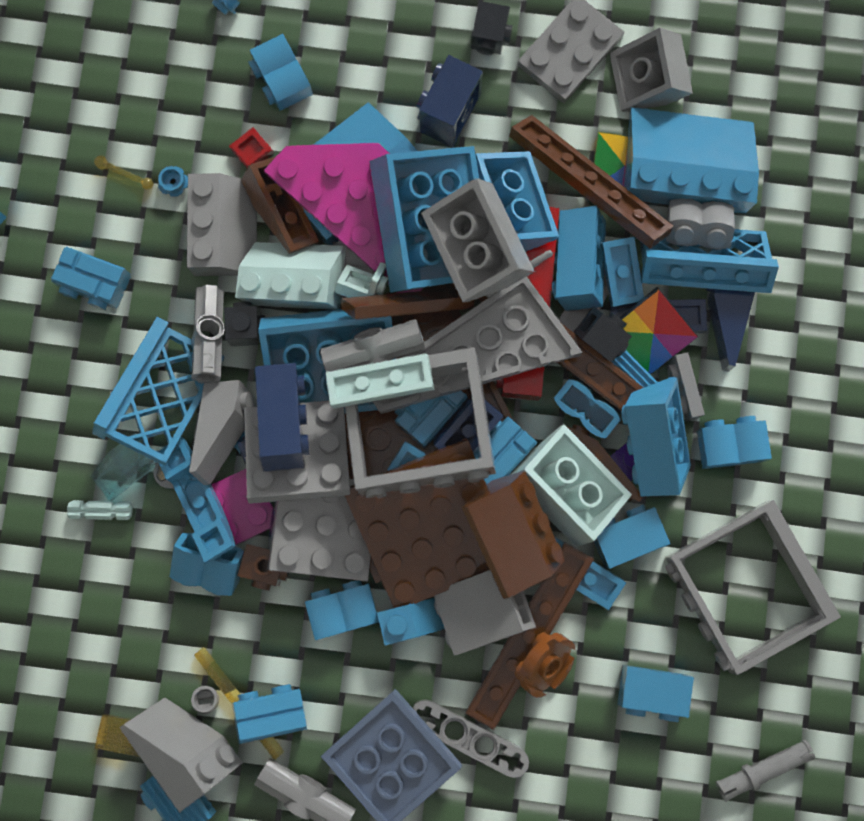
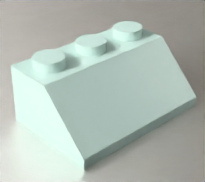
M255 242L239 265L235 298L243 302H251L252 306L340 309L341 295L334 291L336 283L344 270L346 246L312 245L289 254L281 243Z
M564 424L527 454L510 474L526 472L529 481L535 487L536 497L543 512L575 546L595 541L632 495Z

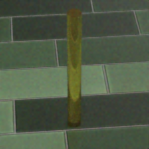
M206 648L200 649L194 654L195 658L231 704L238 702L239 691ZM274 737L259 740L274 760L285 752Z

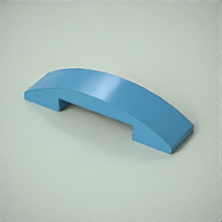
M181 437L166 465L164 466L160 463L159 465L166 480L172 483L194 530V533L191 535L204 563L208 564L236 547L227 517L212 485H203L189 472L193 451L186 440ZM167 446L157 452L164 454Z

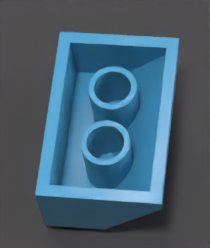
M531 152L476 153L479 179L493 183L525 252L556 240L559 234Z
M670 377L632 392L626 405L622 406V421L624 425H628L630 434L627 438V449L629 455L634 456L635 462L632 469L634 484L639 485L640 496L680 495L691 467L677 377Z

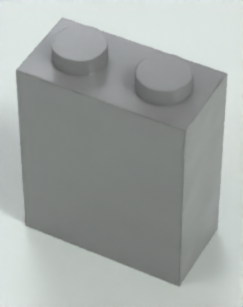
M490 570L452 584L449 590L434 596L435 610L442 619L446 631L445 639L448 646L452 649L454 656L536 627L524 592L522 591L508 599H503Z

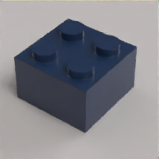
M451 55L447 56L444 64L438 63L431 77V81L434 83L429 92L423 91L417 103V108L419 109L417 119L420 120V132L453 148L481 96L483 71Z

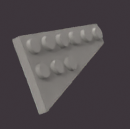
M526 276L499 293H495L424 342L425 349L406 354L401 358L426 353L433 355L475 347L482 384L581 356L582 351ZM468 372L436 377L433 378L434 390L372 402L380 414L468 389L470 388Z

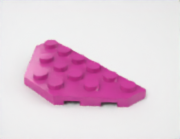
M379 143L285 146L264 169V173L373 272H376L380 262L385 263L369 161L390 153ZM387 269L385 270V273H384V276H386V277H388V276H387ZM423 288L399 291L397 293L417 292Z

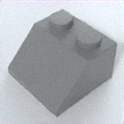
M658 28L610 52L621 111H630L631 107L646 109L665 106L693 94L681 34Z

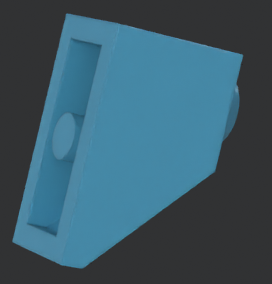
M435 598L377 612L384 644L389 645L445 629L441 617L435 610Z

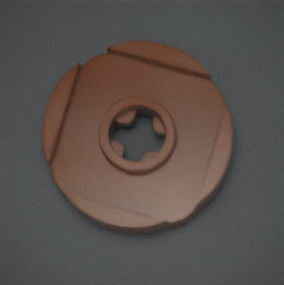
M546 632L540 633L535 638L533 648L526 659L515 670V677L520 680L521 687L536 698L545 696L546 694L543 690H546L549 686L555 690L564 681L573 666L575 658L570 655L571 648L575 650V644L561 633H553L551 635H548Z

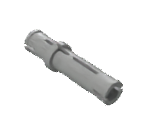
M803 739L801 742L751 766L748 764L741 766V771L720 781L718 780L715 784L717 788H720L718 791L721 797L727 802L750 789L753 791L759 790L761 784L804 763L815 760V754H810L813 750L810 744Z

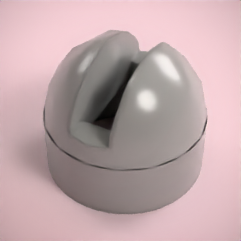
M210 686L198 687L191 697L192 706L202 714H209L218 707L219 695ZM214 698L213 703L199 705V700Z

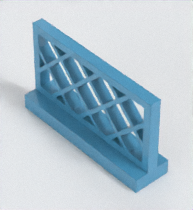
M735 229L730 248L721 250L711 249L708 253L699 248L701 246L699 244L678 246L680 248L674 250L668 246L670 243L666 241V238L651 249L640 241L643 265L641 282L644 284L772 293L779 266L777 259H772L766 231ZM745 241H747V242H758L759 244H758L757 246L753 247V246L749 245L748 243H746ZM735 247L742 251L743 254L739 255L731 249Z
M156 317L96 418L92 434L104 440L108 437L165 466L201 402L204 383L201 385L198 381L191 379L192 374L175 378L171 364L187 360L192 373L193 352L190 353V350L193 351V345L190 338L169 328V322ZM169 339L181 344L185 354L168 358L165 346ZM160 354H161L163 360L157 361V359L159 358V356H160ZM223 355L221 364L223 363L225 356ZM165 366L170 380L153 384L150 371L154 368ZM146 380L148 386L142 387L143 383ZM195 381L198 390L197 395L182 399L178 384ZM172 386L177 401L160 405L155 390ZM150 392L155 407L138 411L134 402L136 395ZM191 404L187 411L185 405ZM131 406L132 413L126 414L129 407ZM180 407L183 420L180 423L167 426L163 411ZM157 413L162 428L145 432L140 417ZM135 418L140 434L127 437L116 430L121 422ZM176 430L174 436L171 438L170 432ZM165 434L168 446L164 454L151 449L147 438Z

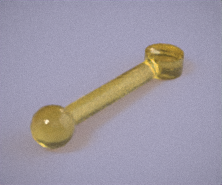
M97 156L94 160L97 168L101 170L107 168L140 183L145 190L151 189L154 185L151 178L146 177L143 179L109 163L104 156Z

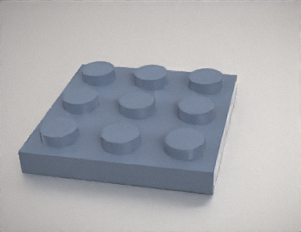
M396 689L321 755L322 759L376 821H402L462 767L459 760Z

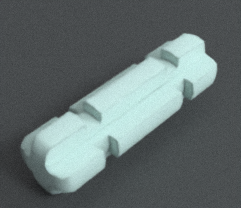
M72 500L67 506V515L70 519L85 517L86 519L112 520V518L116 517L117 520H129L133 513L132 503L129 501H119L115 504L114 501H88L84 503L82 500Z

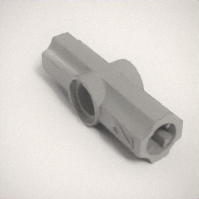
M206 284L202 287H197L195 290L194 330L191 338L193 345L191 379L198 381V383L219 382L221 379L222 337L225 330L223 323L224 290L219 289L215 285ZM202 331L211 332L214 337L205 336L202 334Z
M415 319L383 330L380 327L364 330L356 334L354 339L322 348L321 356L326 372L389 361L393 358L425 349V344L419 324Z
M271 758L267 761L254 784L256 787L282 801L286 809L305 820L350 821L356 810L354 807L328 793L326 788L315 779L304 774L298 775Z

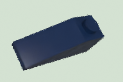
M706 288V291L710 292L707 302L721 368L728 372L736 366L755 292Z

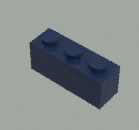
M296 363L255 366L259 455L263 472L304 468L303 455H310L308 434L302 435L301 425H308L306 404L300 405L299 397L306 395L304 375L298 376Z

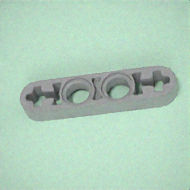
M420 700L413 705L412 708L415 711L418 709L424 710L426 706L430 707L431 715L437 719H440V713L447 715L441 722L439 733L433 731L436 723L430 720L425 721L443 743L508 777H520L528 770L529 759L526 752L520 746L431 700ZM451 721L460 722L464 727L462 737L457 740L449 739L445 734V727ZM486 736L493 741L494 747L491 753L480 755L476 752L474 745L478 738ZM500 744L506 746L502 750L504 754L511 757L515 752L520 754L521 767L514 766L510 770L508 769V762L501 757L498 758V763L492 761L498 754Z

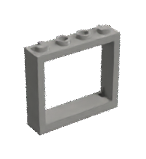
M475 347L428 356L432 378L468 372L481 458L367 477L358 404L346 406L355 489L361 496L366 495V498H382L386 496V492L400 490V493L403 494L414 493L421 490L420 486L434 484L435 488H445L453 486L455 480L468 478V482H479L480 479L489 478L488 475L496 474L480 368Z
M774 500L762 503L665 557L668 565L665 566L668 575L674 583L679 581L685 592L681 597L689 611H695L701 621L698 624V628L707 642L712 640L718 651L714 656L723 671L728 670L729 673L739 675L841 618ZM760 518L815 614L735 658L685 569L682 560Z

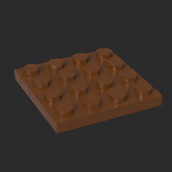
M466 438L379 475L476 458ZM468 478L455 480L453 486L445 488H435L434 484L420 486V491L407 494L400 493V490L388 491L386 496L382 498H366V495L361 496L355 489V484L350 486V495L344 496L393 608L418 603L449 590L452 584L490 570L461 508L481 489L487 486L485 479H480L479 482H468Z

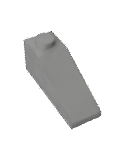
M240 380L204 383L189 470L203 485H210L244 432V408L254 407L252 393Z

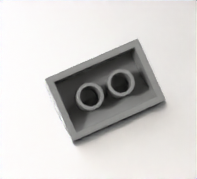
M221 173L188 174L187 268L194 276H238L240 263L254 243L257 242V211L254 209L240 178Z
M475 178L421 213L462 302H468L508 288L535 272L493 183Z

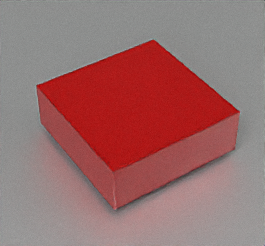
M254 127L229 146L246 168L251 164L266 160L274 154L273 149Z

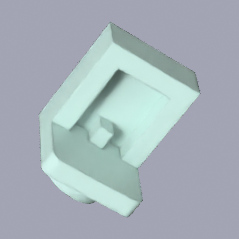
M380 262L375 274L347 264L336 283L334 292L347 298L383 295L388 283V277L384 276L386 264Z

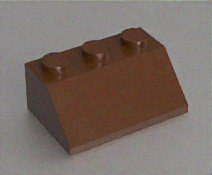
M525 471L490 481L487 486L461 507L503 599H508L551 577L564 563L562 548L555 540L550 528L549 519L543 512L536 497L535 487L529 481Z

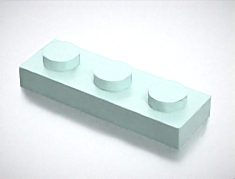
M427 353L326 372L330 406L333 409L434 390L430 360Z

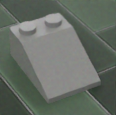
M163 698L120 727L179 813L243 763L222 734L167 698Z

